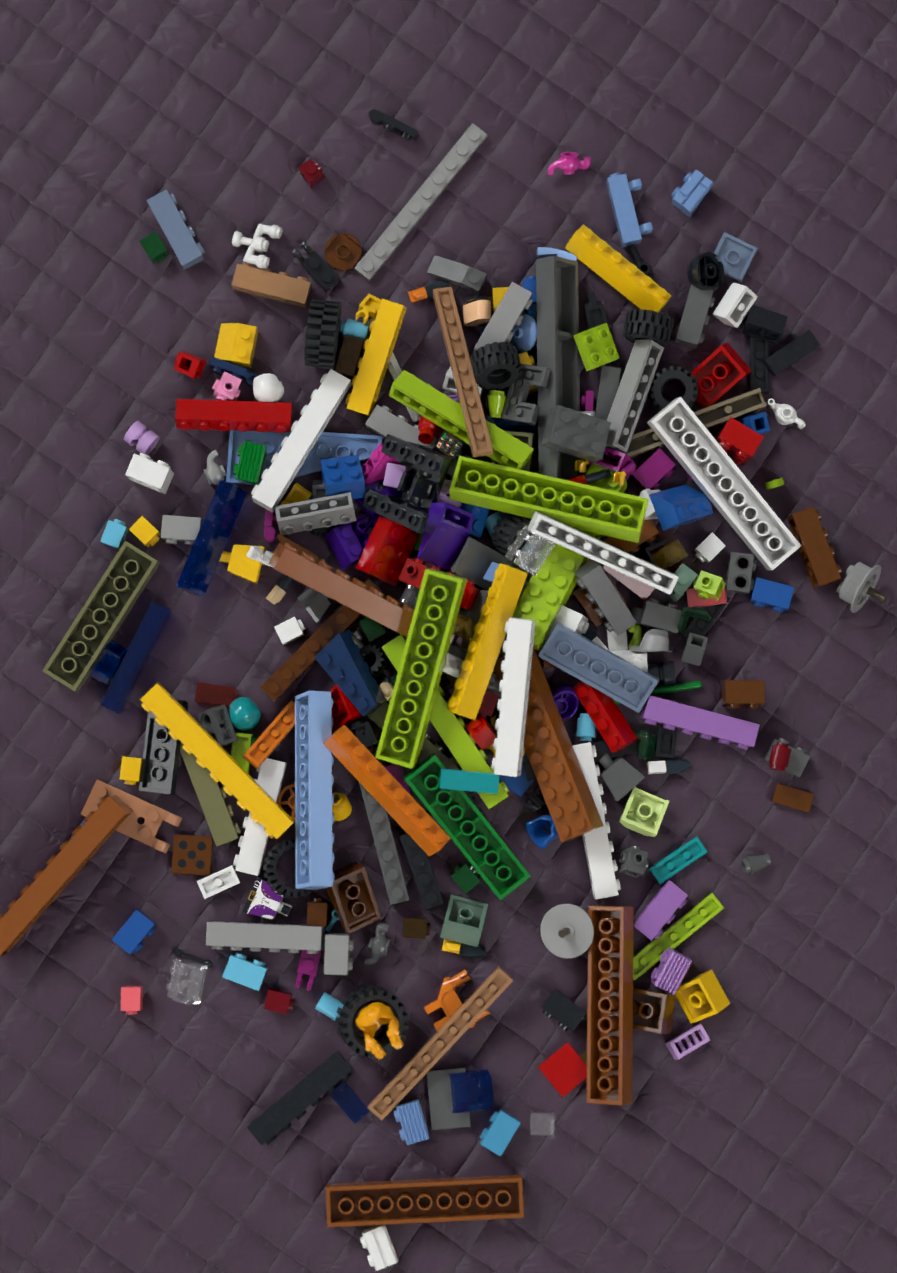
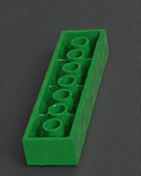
M432 753L418 764L417 767L404 775L403 778L501 901L531 876L464 791L439 788L441 769L446 768L437 756Z

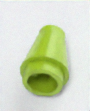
M489 390L487 397L490 417L501 418L506 396H504L505 391Z

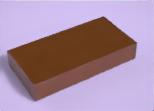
M776 783L771 802L809 813L814 794Z

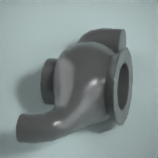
M381 923L377 925L376 936L370 939L368 949H371L372 958H366L364 965L376 964L383 955L387 956L391 939L388 940L384 933L388 931V924Z

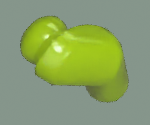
M634 624L628 628V631L633 633L628 648L639 645L642 640V628L639 624Z

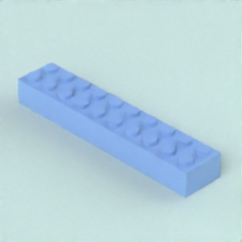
M307 691L295 696L296 889L317 890L332 887L334 882V872H332V864L334 862V853L332 852V844L334 842V834L332 833V824L334 822V815L332 813L334 802L332 794L334 782L332 765L334 758L331 751L323 744L331 736L333 698L331 697V692Z

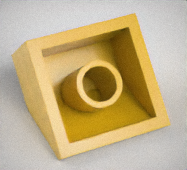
M221 323L214 357L234 365L251 368L258 336L257 327L240 323Z
M712 969L681 984L675 994L691 1024L717 1014L730 1005Z

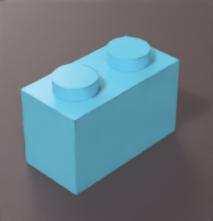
M237 952L236 955H230L222 978L259 991L268 967H265V963L254 959V962L246 960L247 956Z

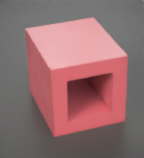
M143 986L121 987V1011L134 1015L137 1014V1011L143 1010Z

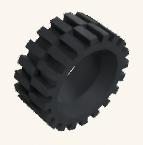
M311 300L305 338V366L334 369L339 345L341 302Z
M366 985V989L362 986L356 988L358 991L356 993L350 991L348 993L350 996L348 1000L343 998L341 1003L344 1006L337 1009L340 1018H336V1024L339 1025L337 1031L342 1036L341 1039L348 1047L361 1056L365 1055L367 1058H373L374 1054L365 1049V1038L359 1036L355 1030L354 1022L358 1011L363 1006L373 1002H381L389 1006L399 1021L398 1030L402 1040L406 1038L403 1031L409 1028V1025L405 1023V1020H409V1017L404 1012L407 1010L397 996L380 986ZM386 1024L384 1030L375 1036L374 1039L389 1055L393 1053L391 1050L393 1046L387 1035L389 1024Z

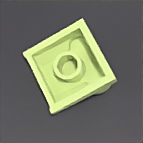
M635 786L631 791L619 822L624 827L642 835L655 837L669 801L640 790Z

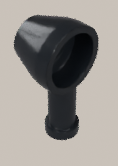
M636 245L630 247L628 252H630L635 266L639 270H641L640 267H645L647 271L643 273L650 277L652 274L650 264L642 262Z

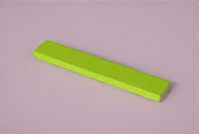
M713 893L709 894L662 932L657 939L652 940L633 956L634 981L659 962L662 953L667 951V948L675 949L724 909Z

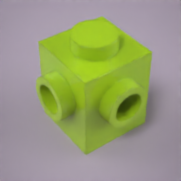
M701 570L700 575H697L694 579L693 586L699 597L718 601L726 583L723 578Z

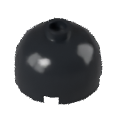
M715 253L699 254L689 262L687 276L691 285L700 290L707 291L719 288V284L724 280L725 271L722 261H718Z

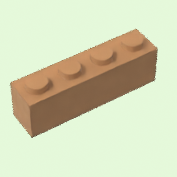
M249 263L237 264L231 285L233 290L304 308L307 307L312 288L311 282H308L307 278L298 276L296 279L290 277V274L285 272L277 274L273 273L269 268H253V265Z

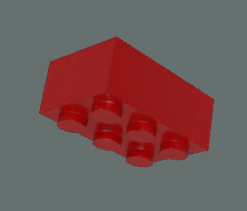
M730 417L716 441L728 456L732 457L731 459L734 463L746 465L754 455L764 436Z
M379 516L356 569L381 582L396 587L407 558L409 559L419 534L399 523Z

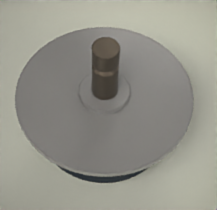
M560 904L551 908L545 914L541 923L542 941L546 948L558 957L574 958L580 956L590 947L593 941L594 927L592 920L582 908L576 905Z

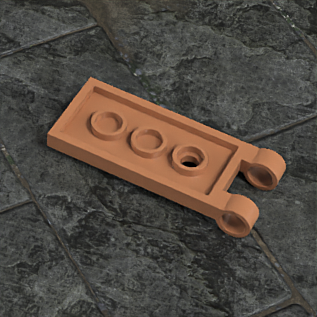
M97 779L81 815L87 817L90 812L96 811L99 808L98 803L105 796L117 795L133 811L116 831L149 845L156 850L167 853L170 844L156 838V835L163 820L179 827L182 817ZM139 817H143L145 819L144 824L138 823Z

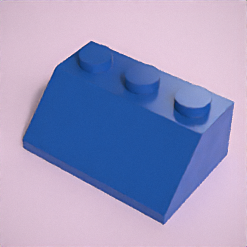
M688 485L649 495L663 531L693 523L714 514L708 497Z

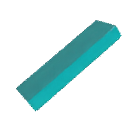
M441 769L439 788L498 794L500 775Z
M696 836L650 867L649 870L658 883L662 884L706 854L707 850Z

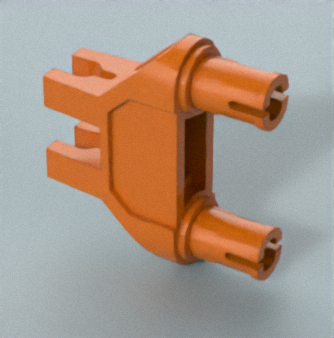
M465 969L451 978L445 977L438 999L424 1006L427 1014L440 1007L444 1010L446 1016L433 1023L437 1031L463 1005L456 993V988L471 980L469 975L462 978L468 974ZM485 1010L475 1022L490 1015L489 1010ZM474 1022L470 1028H473L476 1023Z

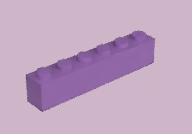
M654 696L648 697L640 715L641 719H645L646 724L656 726V723L664 724L663 728L674 730L679 728L682 729L681 733L693 735V732L698 733L700 738L711 740V737L717 738L718 743L729 745L730 742L736 743L737 748L745 750L748 747L755 746L760 725Z

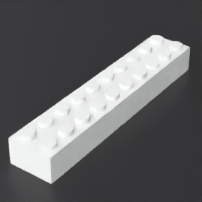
M681 397L675 398L647 422L766 570H774L801 547V544Z

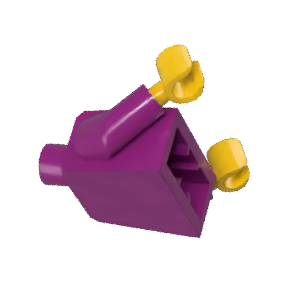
M605 447L602 460L591 462L579 459L575 462V471L580 470L581 473L586 472V467L591 466V464L605 470L609 469L610 472L614 473L612 483L617 482L619 486L624 485L625 478L627 480L636 468L635 462L627 454Z

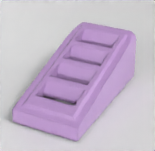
M700 1023L665 1044L673 1059L678 1060L711 1040ZM695 1031L698 1032L702 1041L699 1042L696 1034L694 1033ZM688 1035L692 1037L695 1045H692ZM681 1039L685 1041L688 1047L687 1049H685L683 1043L681 1042ZM675 1043H677V1045H678V1047H679V1049H680V1051H681L680 1053H679V1051H678V1049H677Z

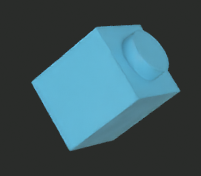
M114 519L113 522L108 520L100 542L120 550L129 528L125 526L123 521Z

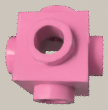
M224 372L220 380L216 379L212 387L215 390L212 397L216 398V400L236 401L241 392L238 387L242 380Z

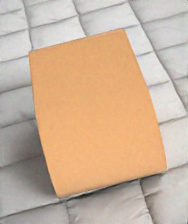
M477 300L463 305L464 326H477L490 321V300Z

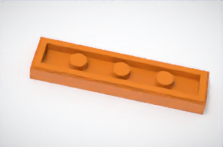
M292 700L243 755V758L256 769L263 764L294 728L295 703Z

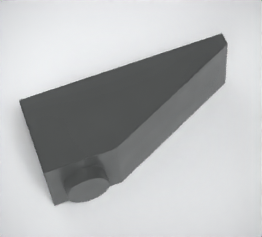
M434 255L427 271L428 274L448 281L476 295L480 294L487 276L486 273L473 267Z

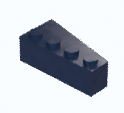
M349 629L339 633L315 659L364 717L375 712L386 699L375 678H372L367 662L363 661L359 653L360 649L357 644L355 645L351 637L353 635Z

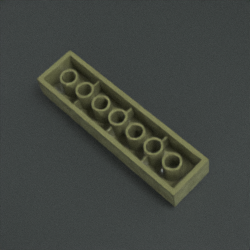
M125 541L42 671L71 690L79 692L159 567L160 562Z

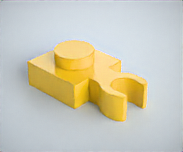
M368 294L359 304V311L356 313L355 320L357 321L358 318L363 317L364 325L368 322L369 316L375 318L377 316V313H375L377 304L381 303L382 300Z

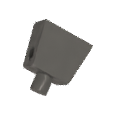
M606 753L598 760L605 768L600 772V777L613 799L617 802L645 778L644 775L622 757H617L613 761Z

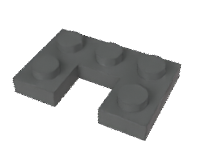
M521 364V377L509 387L501 418L507 421L535 425L540 406L526 403L530 386L546 388L551 370L547 367Z

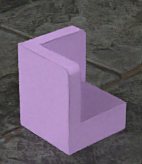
M387 463L383 485L398 488L403 472H408V467Z

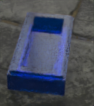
M345 1081L330 1093V1096L354 1124L370 1111Z

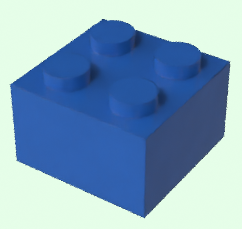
M358 455L320 460L321 477L326 497L351 492L352 499L365 497V480Z

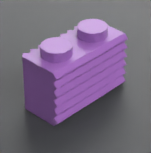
M669 947L667 951L662 953L658 968L653 970L651 982L656 987L675 995L692 960L688 956Z

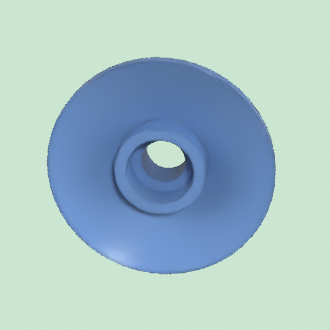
M521 314L524 318L519 326L515 325L512 332H514L511 341L516 350L526 352L535 345L537 325L531 315Z

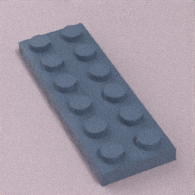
M557 622L538 653L540 658L638 713L659 681L653 675Z

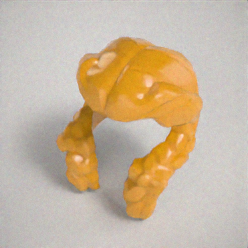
M373 1002L360 1010L355 1022L357 1027L364 1033L365 1049L368 1052L371 1051L379 1060L383 1059L387 1054L374 1039L375 1032L382 1024H389L387 1035L391 1045L395 1049L403 1047L398 1030L399 1021L389 1006L381 1002Z

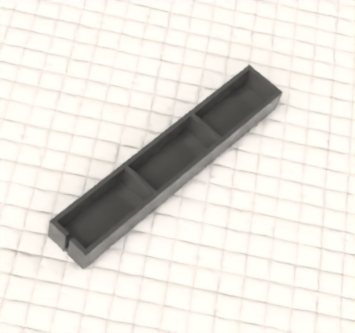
M549 256L536 259L537 366L547 367L551 370L546 388L538 387L537 404L540 406L538 413L539 474L568 480L573 476L581 474L580 470L575 471L576 460H581V458L541 445L551 408L560 405L580 412L579 350L573 336L579 333L578 262L557 256Z

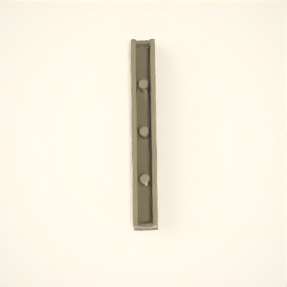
M758 388L693 413L709 430L727 423L730 417L738 419L739 417L765 409L767 404L763 399L761 389ZM650 428L632 436L627 453L625 454L630 458H634L663 447L665 444Z

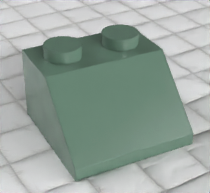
M451 895L440 938L478 947L488 904Z

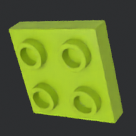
M607 323L573 335L586 371L620 359Z

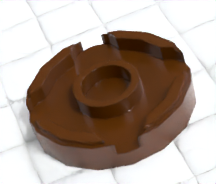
M348 233L333 235L325 245L324 255L326 261L337 271L352 270L361 260L362 249L360 242Z

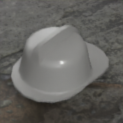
M659 629L647 631L640 645L629 647V650L638 652H672V650H669L667 631Z

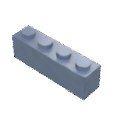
M166 189L149 198L147 202L183 269L186 270L204 260L202 254L205 252L200 242L195 243L193 237L196 235L191 226L187 227L184 223L187 219L182 210H177L175 205L178 202L173 193L169 195Z

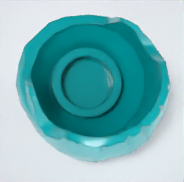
M240 697L235 699L229 706L231 723L237 729L247 731L253 729L259 723L260 710L250 698Z

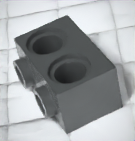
M729 553L725 582L726 592L748 594L750 590H753L754 579H751L752 571L756 570L757 562L753 560V554ZM739 559L747 562L745 569L739 568L737 564ZM736 578L744 580L745 585L743 588L736 586Z
M225 704L197 714L200 725L222 747L238 741Z

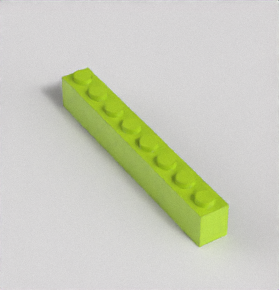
M403 370L392 383L389 396L470 445L460 403L418 379L415 375ZM485 419L493 448L492 455L487 456L503 466L522 470L529 462L534 449Z

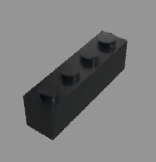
M408 834L399 836L425 910L443 904L444 901L427 854Z

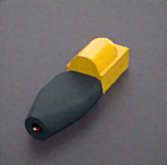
M444 939L442 951L460 954L462 957L478 958L484 957L485 949L480 946L475 947Z

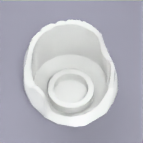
M270 373L262 374L254 378L253 394L259 402H278L284 394V386L277 379L276 375Z

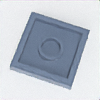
M724 232L714 253L717 255L718 261L723 263L724 275L741 283L758 248Z

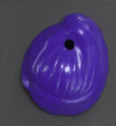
M561 685L553 691L552 696L562 721L574 716L578 709L579 700L571 685Z

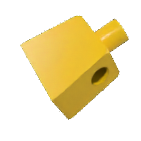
M233 545L232 553L221 550L219 561L229 564L227 569L229 573L252 583H258L262 563L246 556L250 545ZM258 546L261 549H263V553H265L266 548L263 546Z

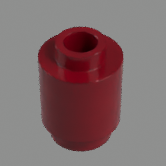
M777 742V745H772L769 759L770 769L785 772L792 750L788 748V744Z

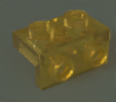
M458 613L453 634L471 642L475 627L471 619Z

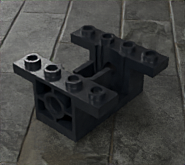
M387 434L381 452L398 459L400 463L412 465L410 473L403 472L397 488V490L403 492L401 497L384 495L368 488L362 507L418 533H423L429 516L431 503H437L452 457L425 445L408 442Z

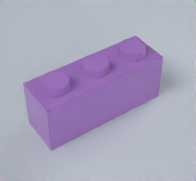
M667 880L635 920L634 927L651 941L653 938L657 939L663 932L661 928L664 924H669L676 916L673 914L676 909H681L688 900L685 898L688 895L670 880Z

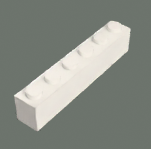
M267 758L256 770V772H259L258 780H254L277 803L287 763ZM249 813V817H245L242 828H245L244 836H240L238 847H241L239 855H235L233 866H236L235 871L259 876L269 836L264 831L265 827L261 823L257 824L250 817L252 814Z

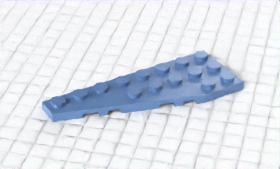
M230 430L226 483L256 485L238 481L235 479L236 475H233L235 463L239 464L240 459L237 456L239 445H243L244 441L267 446L262 470L263 474L266 468H270L274 454L280 452L282 441L286 436L289 437L291 432L260 433L258 431L240 432ZM322 432L295 478L321 472L320 460L358 455L360 461L370 458L373 450L380 443L382 444L383 437Z

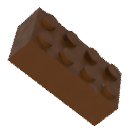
M814 506L793 513L787 518L793 536L801 544L798 550L813 590L841 579L840 575L842 574L840 565L836 564L833 558L835 557L834 549L828 545V533L820 524L822 520L818 509L815 510Z

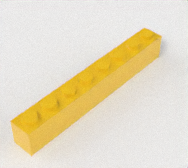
M499 563L494 574L493 583L488 590V597L481 609L479 622L475 626L474 636L468 645L466 658L462 662L461 672L455 682L453 694L448 701V711L473 720L476 719L506 636V621H509V618L513 616L528 573Z

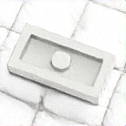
M233 865L197 881L204 899L239 884L240 880Z

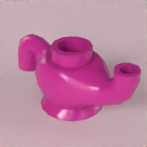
M562 152L560 153L561 157L549 166L547 174L554 175V171L557 168L562 169L564 174H574V171L578 168L583 170L589 168L591 158L584 157L583 160H579L577 157L578 153Z

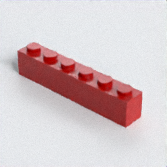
M177 399L176 428L183 430L200 429L203 431H258L260 433L291 432L292 403Z

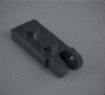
M377 109L370 110L369 117L371 122L376 125L384 124V128L390 132L398 131L401 133L400 136L408 141H411V139L417 141L419 133L416 129L379 110L377 111Z
M303 241L301 243L302 248L310 255L304 259L298 250L294 249L292 253L301 262L306 271L327 292L340 280V277L316 251H313Z

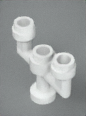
M258 224L253 239L243 237L241 232L236 231L233 235L232 245L235 247H239L241 244L249 246L243 262L255 264L258 268L267 269L269 257L265 255L255 256L254 253L255 251L260 253L266 252L268 249L269 241L261 237L262 234H267L270 238L280 239L282 228L277 225L267 226Z

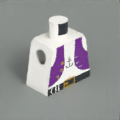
M258 877L243 912L274 919L277 912L288 916L292 906L282 902L283 895L276 894L277 891H273L271 885H268L265 880Z

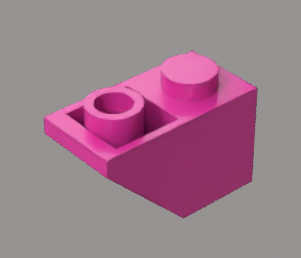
M381 443L373 450L368 461L361 467L366 484L384 479L387 463L402 464L398 462V459L382 453L383 444Z

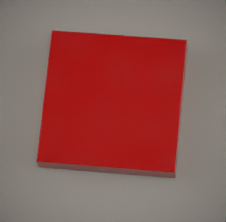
M569 1042L565 1043L538 1066L562 1097L587 1078V1064Z

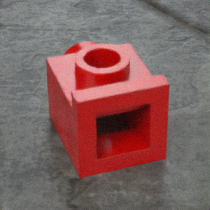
M181 351L175 358L174 370L192 378H200L207 360L187 351Z

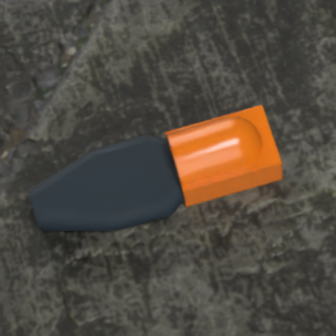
M434 281L426 284L424 287L409 291L408 295L411 303L425 298H433V289L450 287L448 281Z

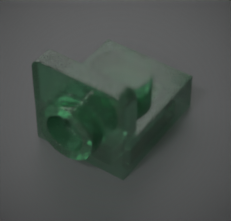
M639 729V731L634 732L636 737L641 739L637 747V758L642 760L653 758L657 736L650 734L651 731Z

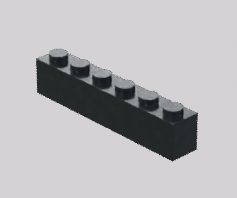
M337 1050L247 1126L248 1130L261 1146L264 1143L269 1145L277 1138L275 1136L280 1130L282 1132L286 1131L292 1125L290 1122L295 1117L299 1120L307 1113L305 1110L307 1107L317 1105L322 1100L320 1096L325 1092L330 1094L337 1088L335 1084L338 1081L342 1080L344 1082L352 1075L350 1071L353 1067Z

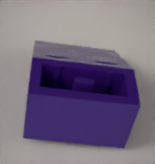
M445 502L431 503L417 558L449 570L470 534L474 514Z
M368 513L356 518L354 522L332 529L325 536L343 570L358 563L376 522Z

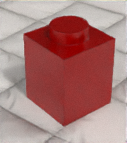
M483 715L466 725L471 737L482 750L494 744L497 735Z

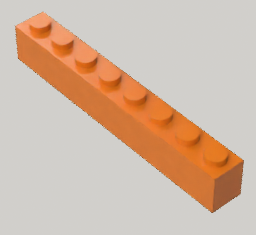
M345 725L336 730L323 743L429 857L439 852L451 839Z

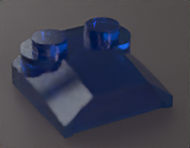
M488 1069L449 1074L453 1104L452 1113L491 1109L493 1105L492 1079Z

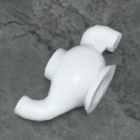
M774 399L768 400V405L772 408L779 424L797 423L799 429L805 427V422L797 417L796 410L789 404H777Z

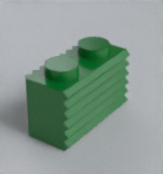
M244 441L243 445H239L237 456L240 457L239 464L235 463L233 475H236V480L259 485L267 446Z

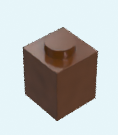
M312 898V902H308L307 926H327L328 902H324V898Z

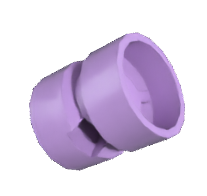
M138 420L128 429L123 440L131 446H136V450L140 453L148 455L158 443L160 436L152 430L147 431V426Z

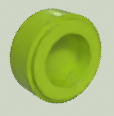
M783 477L764 484L766 489L770 490L785 483Z

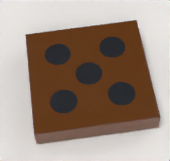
M174 834L171 873L210 875L213 837Z

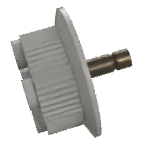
M858 562L855 566L850 565L847 569V577L844 582L839 584L837 592L840 599L851 604V612L856 613L870 596L882 603L885 602L887 596L874 589L880 577V565L870 568Z

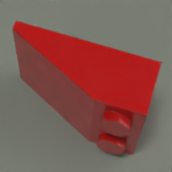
M728 342L721 345L691 372L696 378L698 385L696 401L703 409L712 406L752 372Z

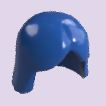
M543 815L526 823V832L540 849H545L559 836L551 815ZM544 824L550 833H545L542 829Z

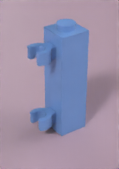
M611 174L607 178L606 184L622 248L640 244L642 240L641 234L652 233L653 230L651 222L638 225L630 191L641 189V179L628 182L626 174Z

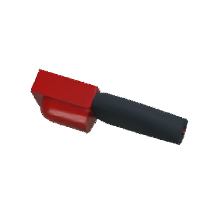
M609 469L586 476L581 475L571 478L568 481L588 485L587 483L599 481L611 476Z

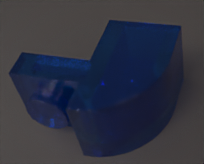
M110 641L104 648L101 658L92 669L90 676L106 684L109 681H113L128 649Z

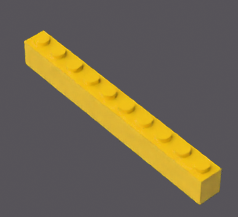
M156 683L140 699L143 702L141 706L148 713L152 711L157 716L155 720L162 727L165 725L170 730L168 733L174 740L177 741L179 739L184 744L182 748L189 755L193 753L197 757L196 762L203 769L206 767L211 772L209 775L214 781H220L224 785L223 789L229 796L234 795L238 799L237 804L243 810L248 809L252 814L250 817L257 824L261 823L265 827L264 831L270 838L275 837L277 839L294 823V820L160 683Z

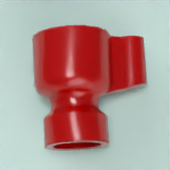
M423 416L420 417L418 440L423 444H430L434 436L438 439L445 430Z

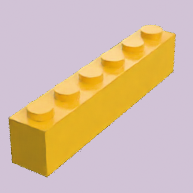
M582 225L573 234L565 249L641 310L660 312L672 296L585 225Z
M382 299L381 303L377 304L375 311L377 316L370 325V337L364 343L363 349L365 353L359 359V371L352 380V392L346 398L347 409L368 416L373 412L407 307L385 299Z

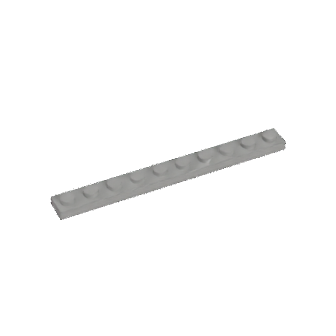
M471 124L356 265L355 270L368 281L373 278L487 138L485 132L475 124Z

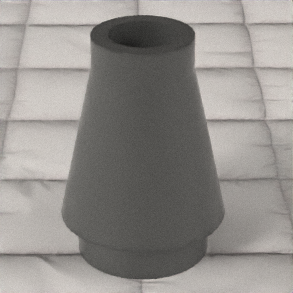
M768 854L745 856L744 859H741V867L745 874L749 873L752 875L762 868L771 865Z

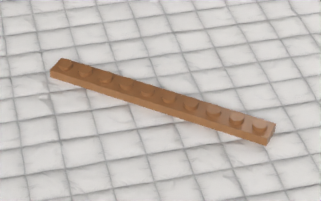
M452 287L433 289L432 294L473 457L492 455L493 448Z
M498 966L372 1100L367 1108L380 1120H383L513 982V978Z

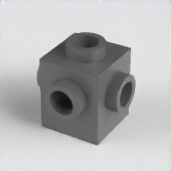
M631 846L623 850L619 857V862L621 863L619 873L635 878L644 875L649 863L647 859L648 852L642 851V848L638 846Z

